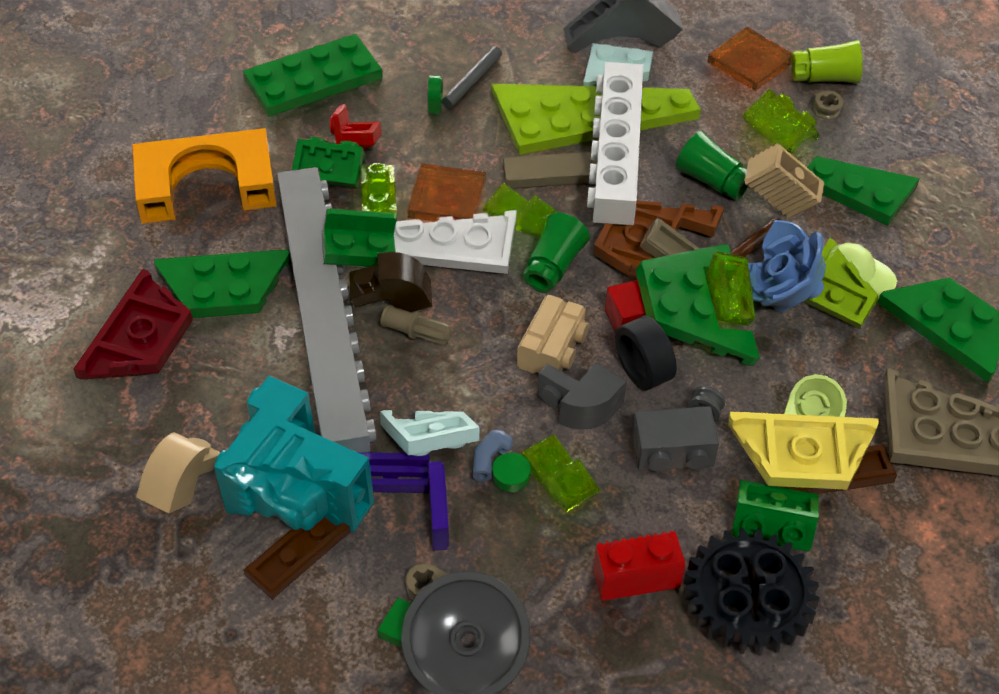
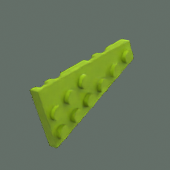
M491 83L492 96L519 155L599 139L593 138L594 118H601V116L594 115L596 96H602V94H596L597 86ZM642 88L640 131L699 119L701 109L690 89Z

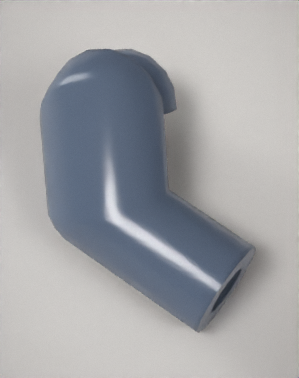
M492 430L474 448L473 478L476 481L485 482L492 478V457L497 452L500 454L507 453V450L510 451L513 446V439L509 434H504L503 430Z

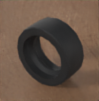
M642 316L617 328L615 346L619 360L626 374L638 388L647 391L674 379L677 366L673 347L662 327L653 318Z

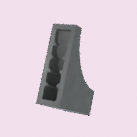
M596 0L564 27L567 46L575 53L594 42L612 37L640 38L661 48L683 30L678 10L666 0Z

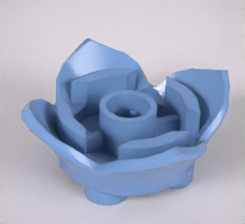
M774 220L764 237L762 245L763 261L761 263H748L729 279L740 295L749 300L760 302L763 306L771 305L778 312H784L807 298H816L824 289L822 279L826 264L822 256L823 235L819 232H814L809 238L798 225L787 221Z

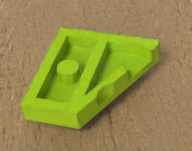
M829 238L822 250V256L826 264L822 279L824 289L816 298H807L803 302L861 329L878 300V294L868 282L861 278L859 270L851 261L849 262L841 253L835 240Z

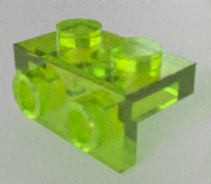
M770 88L742 115L744 120L774 145L776 143L780 144L790 154L808 137L814 141L820 137L815 128L817 121L807 111L798 112L794 108V102L787 95L781 93L778 96Z

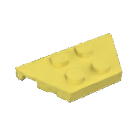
M730 412L728 417V426L768 486L842 490L848 489L879 424V420L876 418Z

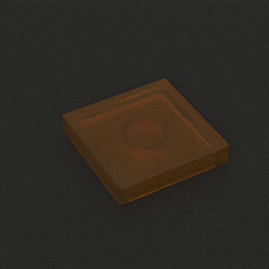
M746 27L709 53L707 62L756 91L791 65L792 52Z
M421 163L407 209L408 218L433 222L438 221L439 217L453 216V220L473 218V214L478 213L486 183V172Z

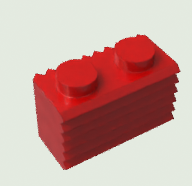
M671 530L668 534L662 532L661 535L654 533L653 536L647 534L645 538L639 535L637 539L630 537L629 540L623 538L620 542L616 539L613 543L606 541L605 544L599 542L595 550L593 574L600 599L605 601L681 588L682 575H684L683 571H685L684 567L686 566L677 534Z

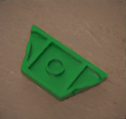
M289 249L154 259L157 274L163 277L174 299L181 301L191 310L192 318L260 313L267 302V295L275 289L279 282L278 275L284 266L288 267L291 263Z
M950 277L891 289L880 294L877 302L879 305L987 383L992 380L999 357V311Z

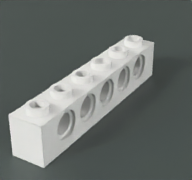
M605 62L604 75L597 74L596 94H602V96H596L594 115L601 116V118H594L593 138H599V141L592 140L591 160L597 161V164L590 163L589 184L596 185L595 188H588L587 208H594L593 222L634 225L637 201L643 64Z

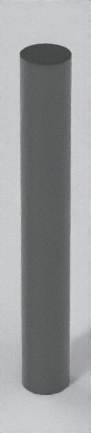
M492 47L442 99V104L446 108L451 109L502 56L500 48Z

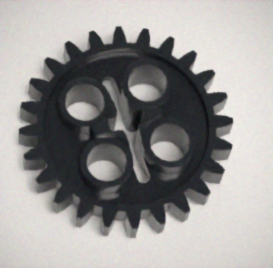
M740 528L738 538H734L728 530H725L722 542L711 536L708 547L698 546L696 557H690L688 571L685 572L683 584L686 586L683 599L689 600L688 614H699L695 626L697 628L710 626L709 640L721 635L724 637V649H727L734 641L739 645L740 654L745 653L748 645H753L757 655L761 656L766 644L775 653H778L782 641L792 647L797 635L805 636L808 624L813 623L816 615L815 610L820 600V597L815 595L819 582L811 580L814 571L813 567H801L805 558L803 553L794 556L790 554L791 542L780 547L776 545L778 535L776 534L766 541L763 540L760 529H757L754 538L748 537L744 528ZM744 560H747L750 564V585L746 584L748 568H746ZM762 569L770 570L774 574H768L762 571ZM721 571H729L734 575H726ZM751 596H756L753 609H754V613H755V615H756V618H757V621H758V622H755V621L752 619V614H751L752 597H751ZM767 605H775L782 611L773 610ZM726 607H735L739 609L741 612H732L728 610Z

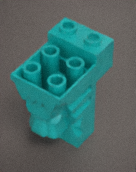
M268 376L261 386L255 388L248 397L247 407L250 421H246L242 425L238 437L228 449L223 450L219 454L215 462L214 470L225 511L231 515L237 513L249 516L254 511L264 517L275 515L292 529L298 530L301 528L305 531L311 530L325 517L337 526L343 522L350 527V531L355 532L375 503L369 457L315 434L308 392Z

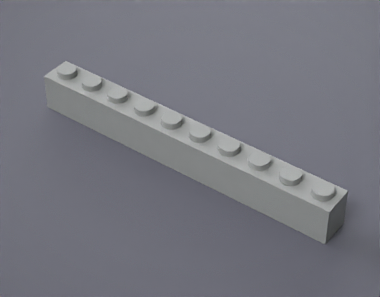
M318 167L278 172L280 196L320 436L355 452H371L370 443L377 442L373 419L366 420L365 412H371L368 390H360L359 383L365 382L362 360H354V355L359 354V345L356 332L349 333L348 327L354 326L351 305L344 306L343 300H349L346 278L339 279L338 274H344L343 265L324 264L323 224L326 210L332 209L331 204H324L325 200H329L327 180L320 181Z

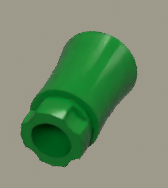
M703 131L695 133L678 155L675 164L676 170L702 181L721 194L725 193L730 198L738 200L749 188L744 181L747 169L743 167V164L715 144Z
M560 212L550 214L546 219L542 234L524 271L523 279L526 284L541 293H548L553 289L557 282L562 280L577 254L589 242L590 234L586 226L569 214Z

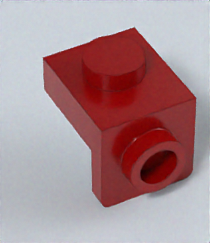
M340 105L330 117V132L332 135H335L336 144H340L341 141H351L357 143L359 147L367 149L375 145L382 135L381 122H349L347 105Z

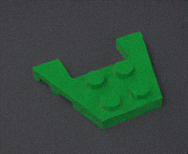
M722 244L640 262L635 270L646 316L653 318L662 327L667 336L691 345L694 341H698L711 346L712 352L718 355L725 356L727 353L742 358V364L748 366L756 364L760 356L753 331L719 327L706 276L730 278L734 273L735 266L729 245Z

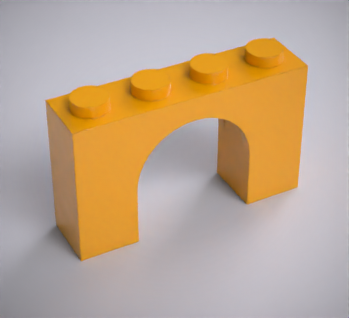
M266 128L132 144L135 199L141 224L176 220L174 206L175 187L183 177L201 169H220L232 174L239 182L243 211L277 207Z

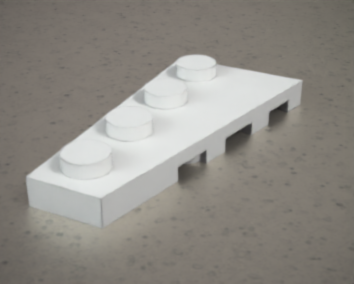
M517 210L504 211L502 216L488 217V213L473 214V218L453 220V216L439 217L438 221L422 223L420 219L397 221L394 230L396 252L414 257L422 265L508 274Z

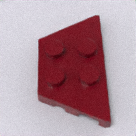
M142 269L73 368L76 378L82 380L159 373L193 321L191 310L181 301L175 300L172 293L165 286L160 287L153 281L148 270Z

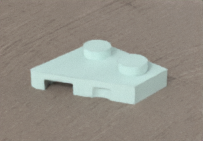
M593 43L583 86L597 84V74L604 75L605 62L643 64L642 82L648 81L653 51Z
M392 410L380 411V425L408 456H423L430 451L442 448H461L466 443L479 441V426L464 412L415 411V419H395L392 416Z

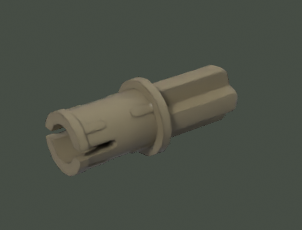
M388 305L384 308L381 315L380 323L382 327L407 333L410 339L420 337L445 345L452 336L449 324L424 317L421 311L412 313Z

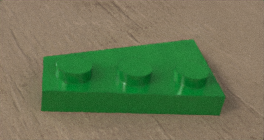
M816 156L807 167L824 182L823 196L887 226L916 190L920 180L917 177Z

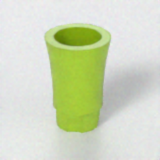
M859 40L792 52L791 72L794 81L807 80L809 83L849 82L858 84L861 82L863 61Z

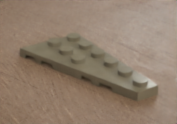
M886 368L883 379L890 462L999 476V407L960 393L952 396L933 390L932 383L919 379L917 384L898 377L899 371Z

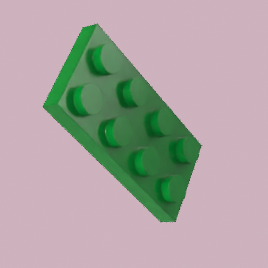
M357 34L345 36L243 70L245 82L268 117L383 79L382 68Z

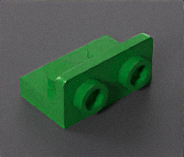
M309 137L308 140L297 139L291 171L318 167L320 181L327 180V185L357 189L361 166L366 164L367 157L363 148L351 141H341L340 144L328 143L325 139L319 137Z
M327 209L322 230L324 264L369 267L378 264V253L396 252L394 230L397 222L396 214Z
M740 479L732 536L738 538L740 528H744L748 537L754 538L757 529H760L763 540L768 541L772 535L776 534L778 535L776 545L783 546L791 542L793 549L810 551L819 519V494L778 486H768L767 484Z

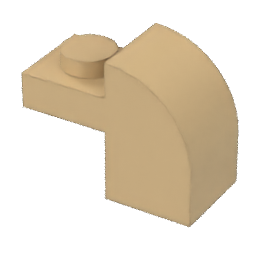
M175 432L169 434L157 445L149 457L141 477L136 498L167 513L190 505L198 477L214 470L216 459L221 452L211 448L210 443L203 439H188Z

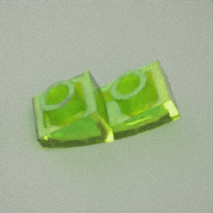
M373 163L369 166H361L363 211L394 213L397 218L394 165Z
M504 183L491 196L482 210L490 216H502L504 211L517 210L515 230L538 238L542 234L547 217L552 213L558 212L536 195L528 201Z
M555 434L522 452V456L531 465L532 474L552 498L566 511L573 509L600 493V488L579 459L576 461L572 460Z

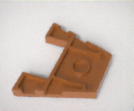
M636 201L634 225L605 223L594 244L593 254L633 280H638L635 269L640 262L655 258L641 248L640 244L650 224L657 217L676 231H678L679 227L714 237L723 217L724 207L711 205V210L695 209L694 204H681L680 208L661 207V202Z

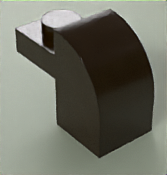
M399 252L378 253V264L350 272V300L355 307L388 298L394 307L409 312L432 307L431 279L423 265L410 255Z

